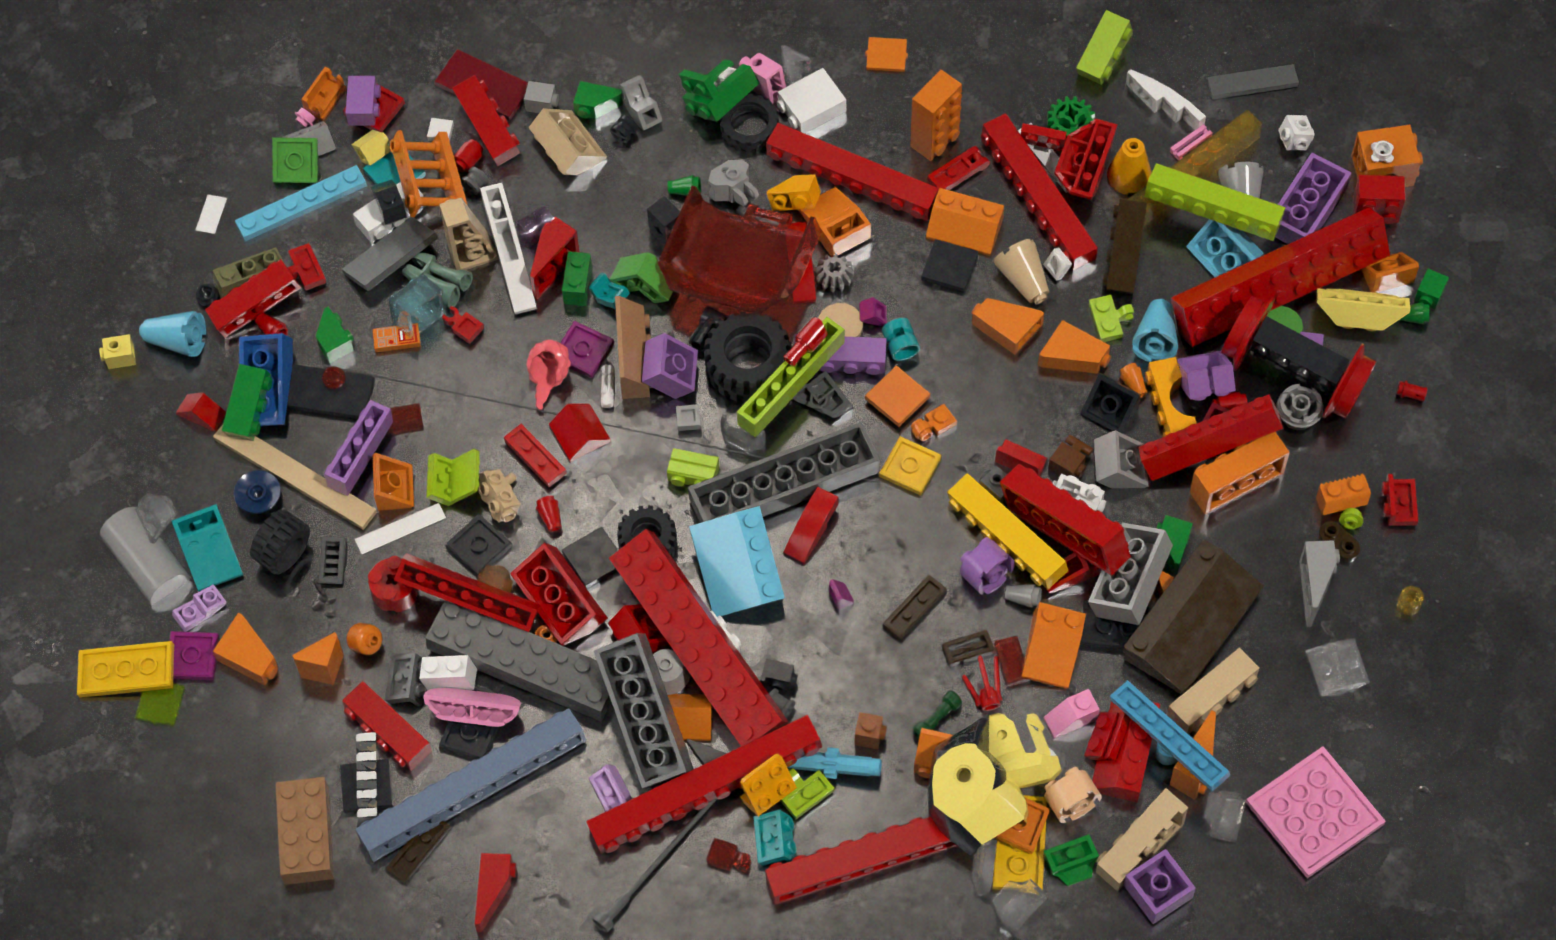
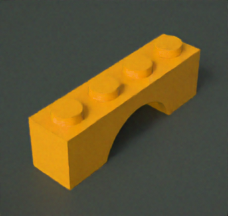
M1176 357L1149 362L1148 371L1145 372V380L1147 385L1152 387L1151 399L1153 405H1157L1159 410L1157 418L1159 424L1164 426L1165 432H1163V436L1175 433L1192 424H1197L1195 417L1180 413L1170 401L1171 394L1180 388L1182 380Z

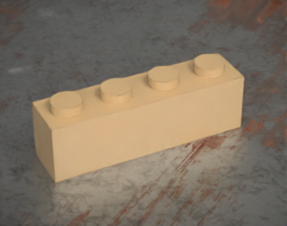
M1239 647L1170 704L1167 716L1187 734L1191 731L1197 732L1211 710L1215 711L1216 715H1218L1226 702L1232 703L1239 697L1240 691L1244 687L1250 688L1256 683L1259 667Z

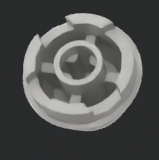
M1295 384L1286 388L1277 400V410L1283 423L1293 430L1309 428L1317 423L1323 414L1322 398L1314 388L1310 389L1300 386V384Z
M663 649L655 652L653 656L667 695L680 693L689 682L691 674L673 650Z

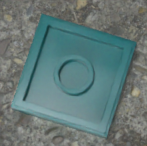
M391 151L371 166L366 165L363 167L364 173L375 185L391 179L395 184L401 182L394 155ZM413 169L415 178L422 179L426 176L423 169Z

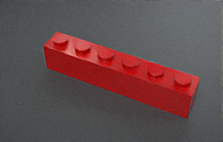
M1269 394L1256 398L1254 401L1234 407L1222 414L1214 415L1197 424H1192L1175 433H1169L1155 441L1147 442L1138 448L1141 462L1153 481L1281 430L1283 426L1280 414Z
M407 553L402 557L394 578L397 582L527 632L532 628L540 604Z

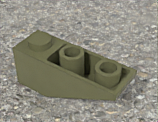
M275 247L214 269V286L220 298L229 294L233 288L247 282L251 276L265 270L271 263L282 259L277 248Z

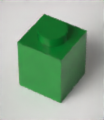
M1427 269L1414 301L1429 304V307L1435 310L1446 289L1449 277Z

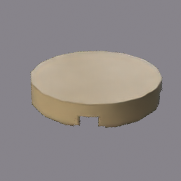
M835 303L822 310L818 317L821 321L828 317L845 329L846 337H860L863 330V322L860 321V312L855 307L846 303Z

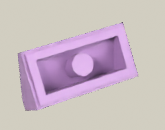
M606 764L589 777L605 811L633 799L616 766Z

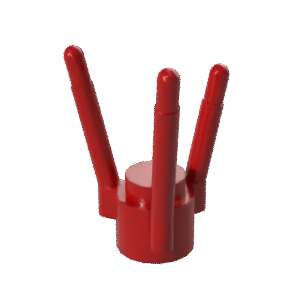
M978 656L985 687L979 691L980 695L977 694L966 675H963L962 679L975 699L977 707H982L983 711L994 710L1000 707V702L1003 701L1000 693L998 657H994V690L993 687H990L983 658Z

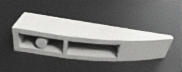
M498 183L482 187L480 190L483 205L514 314L537 309L503 184Z

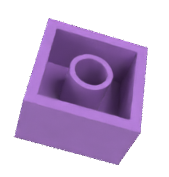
M666 333L647 340L645 343L642 382L674 399L695 390L698 350Z
M1166 849L1128 873L1123 884L1152 924L1192 899L1196 889Z

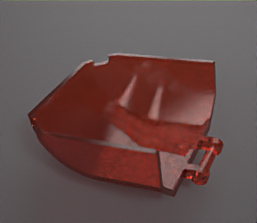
M691 186L659 258L658 266L664 275L670 291L759 314L789 296L796 289L806 271L822 230L816 218L812 216L804 232L790 229L788 227L791 226L793 221L792 214L786 212L781 214L765 210L755 204H749L744 216L721 211L703 200L696 186ZM757 216L779 222V225L755 220L754 218Z

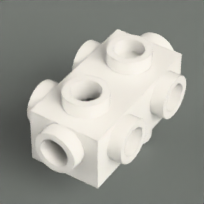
M1063 474L1060 475L1058 481H1053L1054 486L1067 490L1072 497L1077 500H1083L1093 510L1103 512L1107 502L1103 500L1105 491L1101 490L1097 485H1088L1079 481L1074 476Z

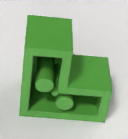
M649 252L621 257L610 278V281L627 287L629 292L639 290L653 303L669 301L679 280L670 268L661 264L657 257Z

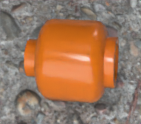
M354 624L347 633V645L355 653L372 655L379 650L382 644V633L379 628L371 624Z

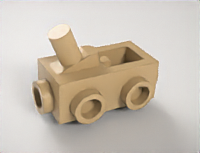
M500 469L482 472L479 475L478 491L481 499L488 504L492 518L497 520L498 523L503 521L509 522L515 519L520 502L510 484L516 480V475L509 473L504 477Z

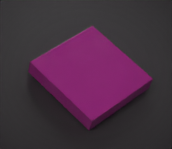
M574 321L560 343L568 348L569 360L571 361L569 368L592 379L612 348L614 339Z
M171 631L170 641L174 643L173 679L214 680L216 658L213 650L219 643V634Z

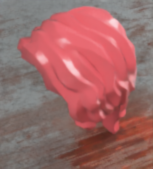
M549 339L535 344L529 352L526 363L529 379L537 384L535 407L538 410L543 409V404L547 401L550 391L553 387L562 383L571 366L568 348L557 341Z

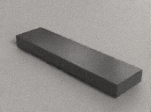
M1294 64L1207 77L1212 100L1298 87L1299 84Z

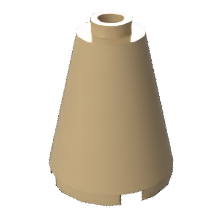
M1025 239L1010 246V250L1005 255L1002 251L994 258L993 262L1029 303L1035 302V304H1039L1048 298L1046 295L1049 293L1036 244L1033 239Z

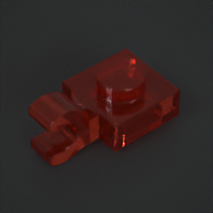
M714 838L706 857V863L729 871L732 864L749 869L752 860L750 859L751 855L737 852L738 845L718 838Z

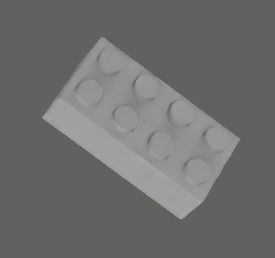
M1122 523L1131 557L1112 576L1101 570L1088 603L1096 617L1140 625L1173 545L1165 530Z

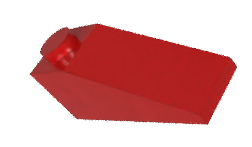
M481 853L475 914L477 932L484 930L509 890L511 879L516 878L517 864L513 863L511 854Z

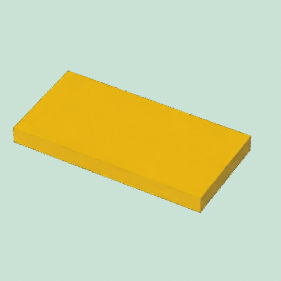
M166 641L79 650L78 697L173 688L174 643Z
M1023 795L1025 798L1047 807V801L1044 797ZM1046 822L1032 855L998 839L995 840L993 889L1042 893Z

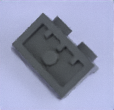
M416 653L391 656L385 701L390 704L412 702L416 706H422L425 686L419 679L422 663L421 656Z

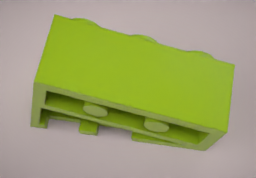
M1105 11L1076 67L1079 75L1101 85L1105 79H1109L1113 65L1120 58L1122 50L1133 34L1130 20L1110 11Z

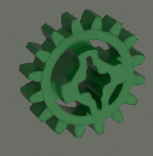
M1065 96L1064 102L1057 99L1056 105L1051 104L1050 111L1047 113V127L1067 132V138V135L1090 124L1095 119V112L1091 111V104L1085 106V99L1078 102L1077 96H1074L1073 100H1069V97Z

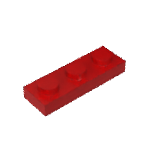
M522 423L504 436V442L548 487L567 474L566 469Z

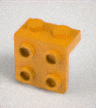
M779 754L773 755L743 777L740 783L745 793L740 797L743 803L759 817L797 788L782 756Z

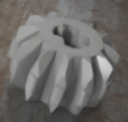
M837 253L833 257L826 254L825 260L819 259L818 266L815 268L816 281L818 284H822L824 290L830 287L832 292L835 291V288L843 291L844 285L849 286L851 284L854 271L851 261L846 262L847 258L845 255L838 258Z

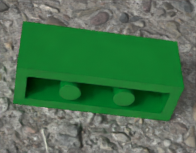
M239 364L222 432L229 436L254 441L255 435L259 434L261 427L259 422L260 415L266 409L267 401L265 396L272 386V377L267 370Z

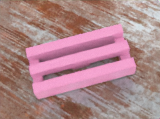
M1203 124L1172 146L1170 153L1185 167L1216 145L1219 139L1216 136L1214 137L1213 133L1210 130L1208 131L1207 127ZM1206 139L1209 140V141L1206 142L1204 145H1202L1201 147H1199L1198 149H1196L1194 152H1192L1191 154H1189L1187 157H1185V158L1182 157V156H1184L1185 154H1187L1189 151H1192L1193 149H1195L1199 144H1201V143H1202L1203 141H1205Z

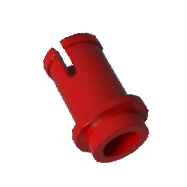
M1407 380L1404 382L1399 381L1396 394L1400 395V398L1405 396L1424 402L1427 387L1410 384Z

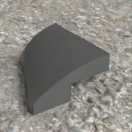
M826 370L809 384L806 383L792 398V400L832 418L841 416L854 408Z

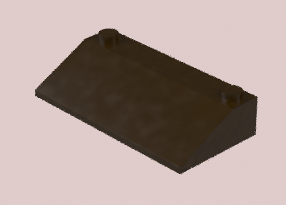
M1203 539L1124 645V660L1183 695L1191 688L1262 591L1264 585L1226 552Z

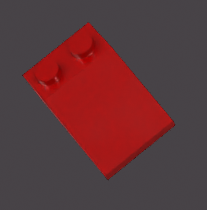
M556 216L542 228L531 269L530 280L535 300H538L566 268L568 251L580 252L577 230Z

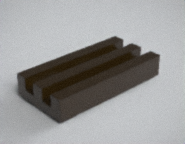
M987 629L942 643V649L945 652L949 667L978 659V656L985 657L995 653V648ZM985 638V641L976 644H970L951 652L949 650L951 648Z

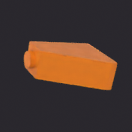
M986 298L982 304L978 303L972 310V325L1014 355L1043 325L1044 312L1041 310Z
M1062 320L1040 352L1038 366L1097 374L1101 367L1105 368L1111 359V355H1109L1110 345Z
M238 613L213 650L216 661L266 685L269 679L272 680L275 677L278 665L272 653L245 617Z

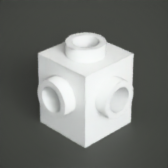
M1286 115L1278 130L1286 150H1307L1314 138V130L1311 128L1307 116Z

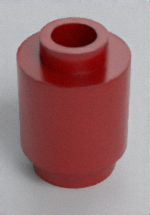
M470 139L468 142H464L454 154L459 172H468L482 157L484 149L477 141Z
M1232 392L1225 396H1216L1212 403L1231 410L1234 407L1246 404L1247 397L1245 393Z

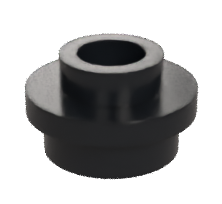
M203 284L197 289L195 296L200 305L210 306L212 302L218 300L219 294L214 286Z

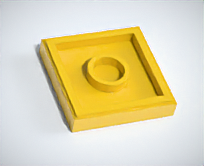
M900 436L879 472V477L921 496L942 455Z

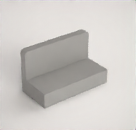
M324 121L282 137L318 138V156L336 148L328 126Z

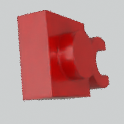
M450 307V312L454 315L453 317L449 318L444 314L442 315L443 322L446 325L452 326V332L469 344L484 329V324L469 313L465 312L463 316L459 315L456 307Z

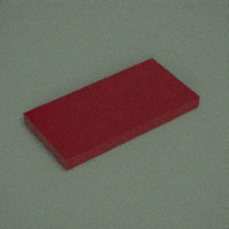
M457 49L434 81L435 86L456 95L452 87L475 75L478 81L483 80L488 87L489 92L486 93L488 98L493 97L500 108L496 111L498 115H504L506 120L510 121L524 102L528 82Z

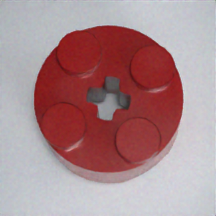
M392 556L378 562L368 574L372 598L375 604L384 611H405L417 599L418 589L394 580L401 562L398 556Z

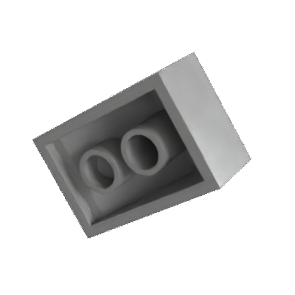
M1334 541L1305 542L1299 563L1307 627L1312 626L1331 582L1332 575L1337 571L1336 564L1340 562L1339 549H1335Z

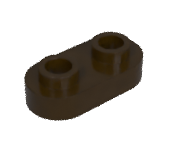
M1329 521L1322 524L1318 533L1319 540L1334 541L1335 549H1339L1341 561L1347 563L1355 561L1360 553L1358 541L1336 522ZM1328 530H1333L1335 534H1329ZM1345 546H1351L1352 550H1347Z

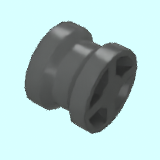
M471 167L468 175L461 179L464 189L473 195H477L481 191L480 187L485 186L489 181L488 177L476 167Z

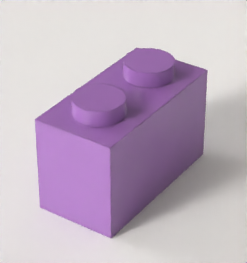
M348 76L346 101L348 126L375 125V119L380 114L377 98L381 97V86L377 85L375 76Z

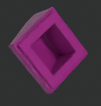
M874 297L861 301L860 321L884 326L887 324L886 305Z
M834 579L829 580V593L837 608L840 610L852 605L854 600L846 584Z

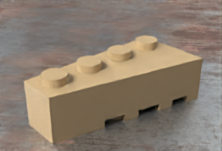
M462 198L449 199L439 204L448 249L456 270H467L499 260L492 237Z
M1165 788L1145 812L1130 825L1124 835L1121 834L1114 841L1113 847L1108 852L1104 851L1096 860L1098 863L1096 873L1118 892L1124 886L1125 876L1148 861L1184 825L1188 807Z

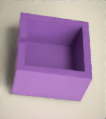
M1221 351L1177 359L1182 375L1180 386L1190 400H1204L1206 396H1211L1213 393L1216 396H1225L1229 392L1236 391L1233 365Z

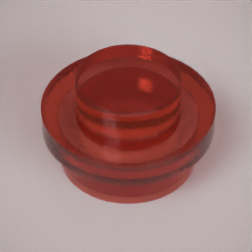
M331 366L323 373L322 380L326 387L337 389L345 383L346 376L341 368Z

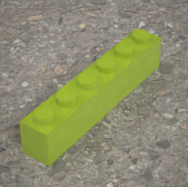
M1157 163L1149 177L1144 197L1271 241L1275 239L1286 208Z
M826 317L822 321L828 335L813 352H806L794 367L784 361L737 411L738 425L755 438L845 343V329L830 318Z

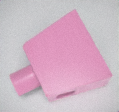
M757 53L751 59L747 56L743 57L739 67L742 64L751 66L760 83L753 91L763 96L765 100L769 99L773 106L778 101V91L786 87L782 66L761 53Z

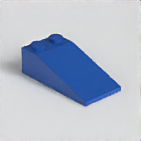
M283 333L239 337V364L265 369L272 377L271 389L267 391L265 396L267 401L264 413H261L259 419L261 427L284 425L293 364V339Z

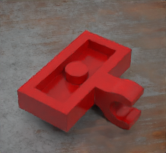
M309 243L288 250L289 257L293 263V266L288 268L295 279L299 277L305 291L326 283V278Z

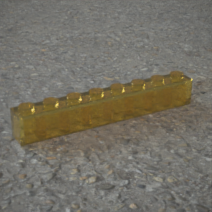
M1247 109L1170 168L1205 180L1258 140L1263 123ZM1146 186L1128 199L1147 203L1144 225L1170 206L1144 197ZM1114 218L1113 223L1116 225L1117 218Z

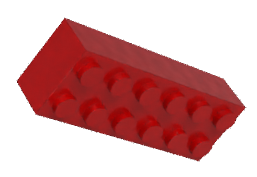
M1018 464L1000 481L1008 510L1109 575L1112 576L1131 557L1128 549L1129 544L1124 534L1125 530L1117 521L1112 522L1101 511L1093 510L1083 500H1077L1072 497L1067 490L1059 489L1047 478H1041L1033 469L1025 468Z

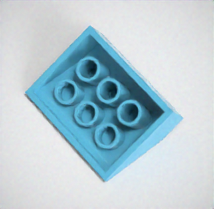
M760 506L689 526L711 610L717 617L780 601L785 598Z

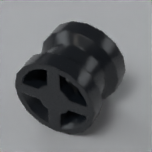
M621 115L618 123L610 128L611 134L622 143H627L630 140V135L635 134L638 130L637 124L625 115Z

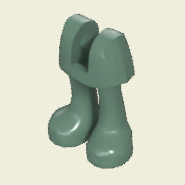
M421 252L414 256L412 261L422 270L410 264H407L402 270V274L417 286L426 285L442 294V302L448 308L456 306L460 298V290L466 291L473 280L471 272L442 266L436 263L435 255ZM435 273L439 276H442L447 280L451 281L452 283H448L441 279H438L432 276V274Z

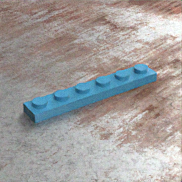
M1126 681L1110 695L1111 701L1211 791H1214L1230 777L1228 769L1129 681Z

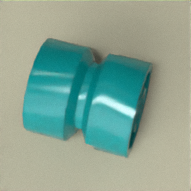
M907 318L894 319L882 328V334L886 338V343L889 344L888 348L891 356L896 361L907 360L920 351V345L916 336L913 335V328Z

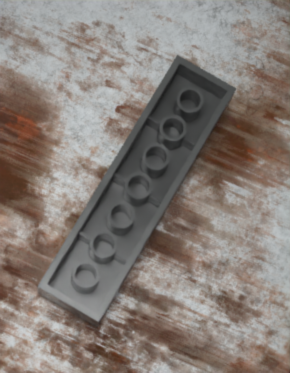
M861 421L689 486V500L700 523L760 506L762 516L764 517L811 499L817 487L830 492L880 472V459Z
M447 600L444 601L425 638L428 650L443 656L468 655L478 671L602 722L611 703L597 660Z

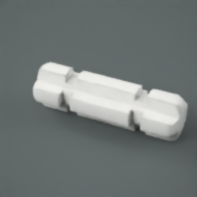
M603 365L601 406L603 408H612L614 405L615 370L613 365Z

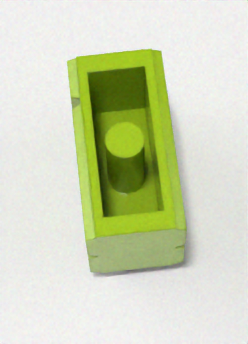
M673 448L667 468V480L671 481L675 486H684V484L692 486L716 477L720 466L719 457Z

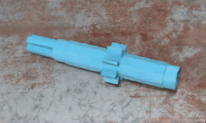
M827 748L825 753L817 752L810 757H801L797 759L795 764L787 768L808 771L820 770L824 772L826 778L837 779L839 773L880 776L882 760L872 757L842 755L839 752V748Z

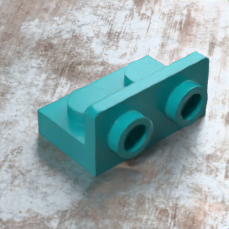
M781 810L761 814L759 817L754 816L758 863L763 866L782 860L791 862L795 858L797 849L792 833L794 822L790 815Z

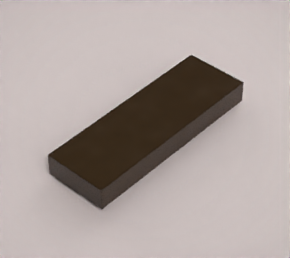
M928 575L883 622V627L901 641L947 592V588L931 575Z
M441 821L440 825L420 836L418 834L411 838L385 868L386 871L406 884L450 831L451 826L445 821Z

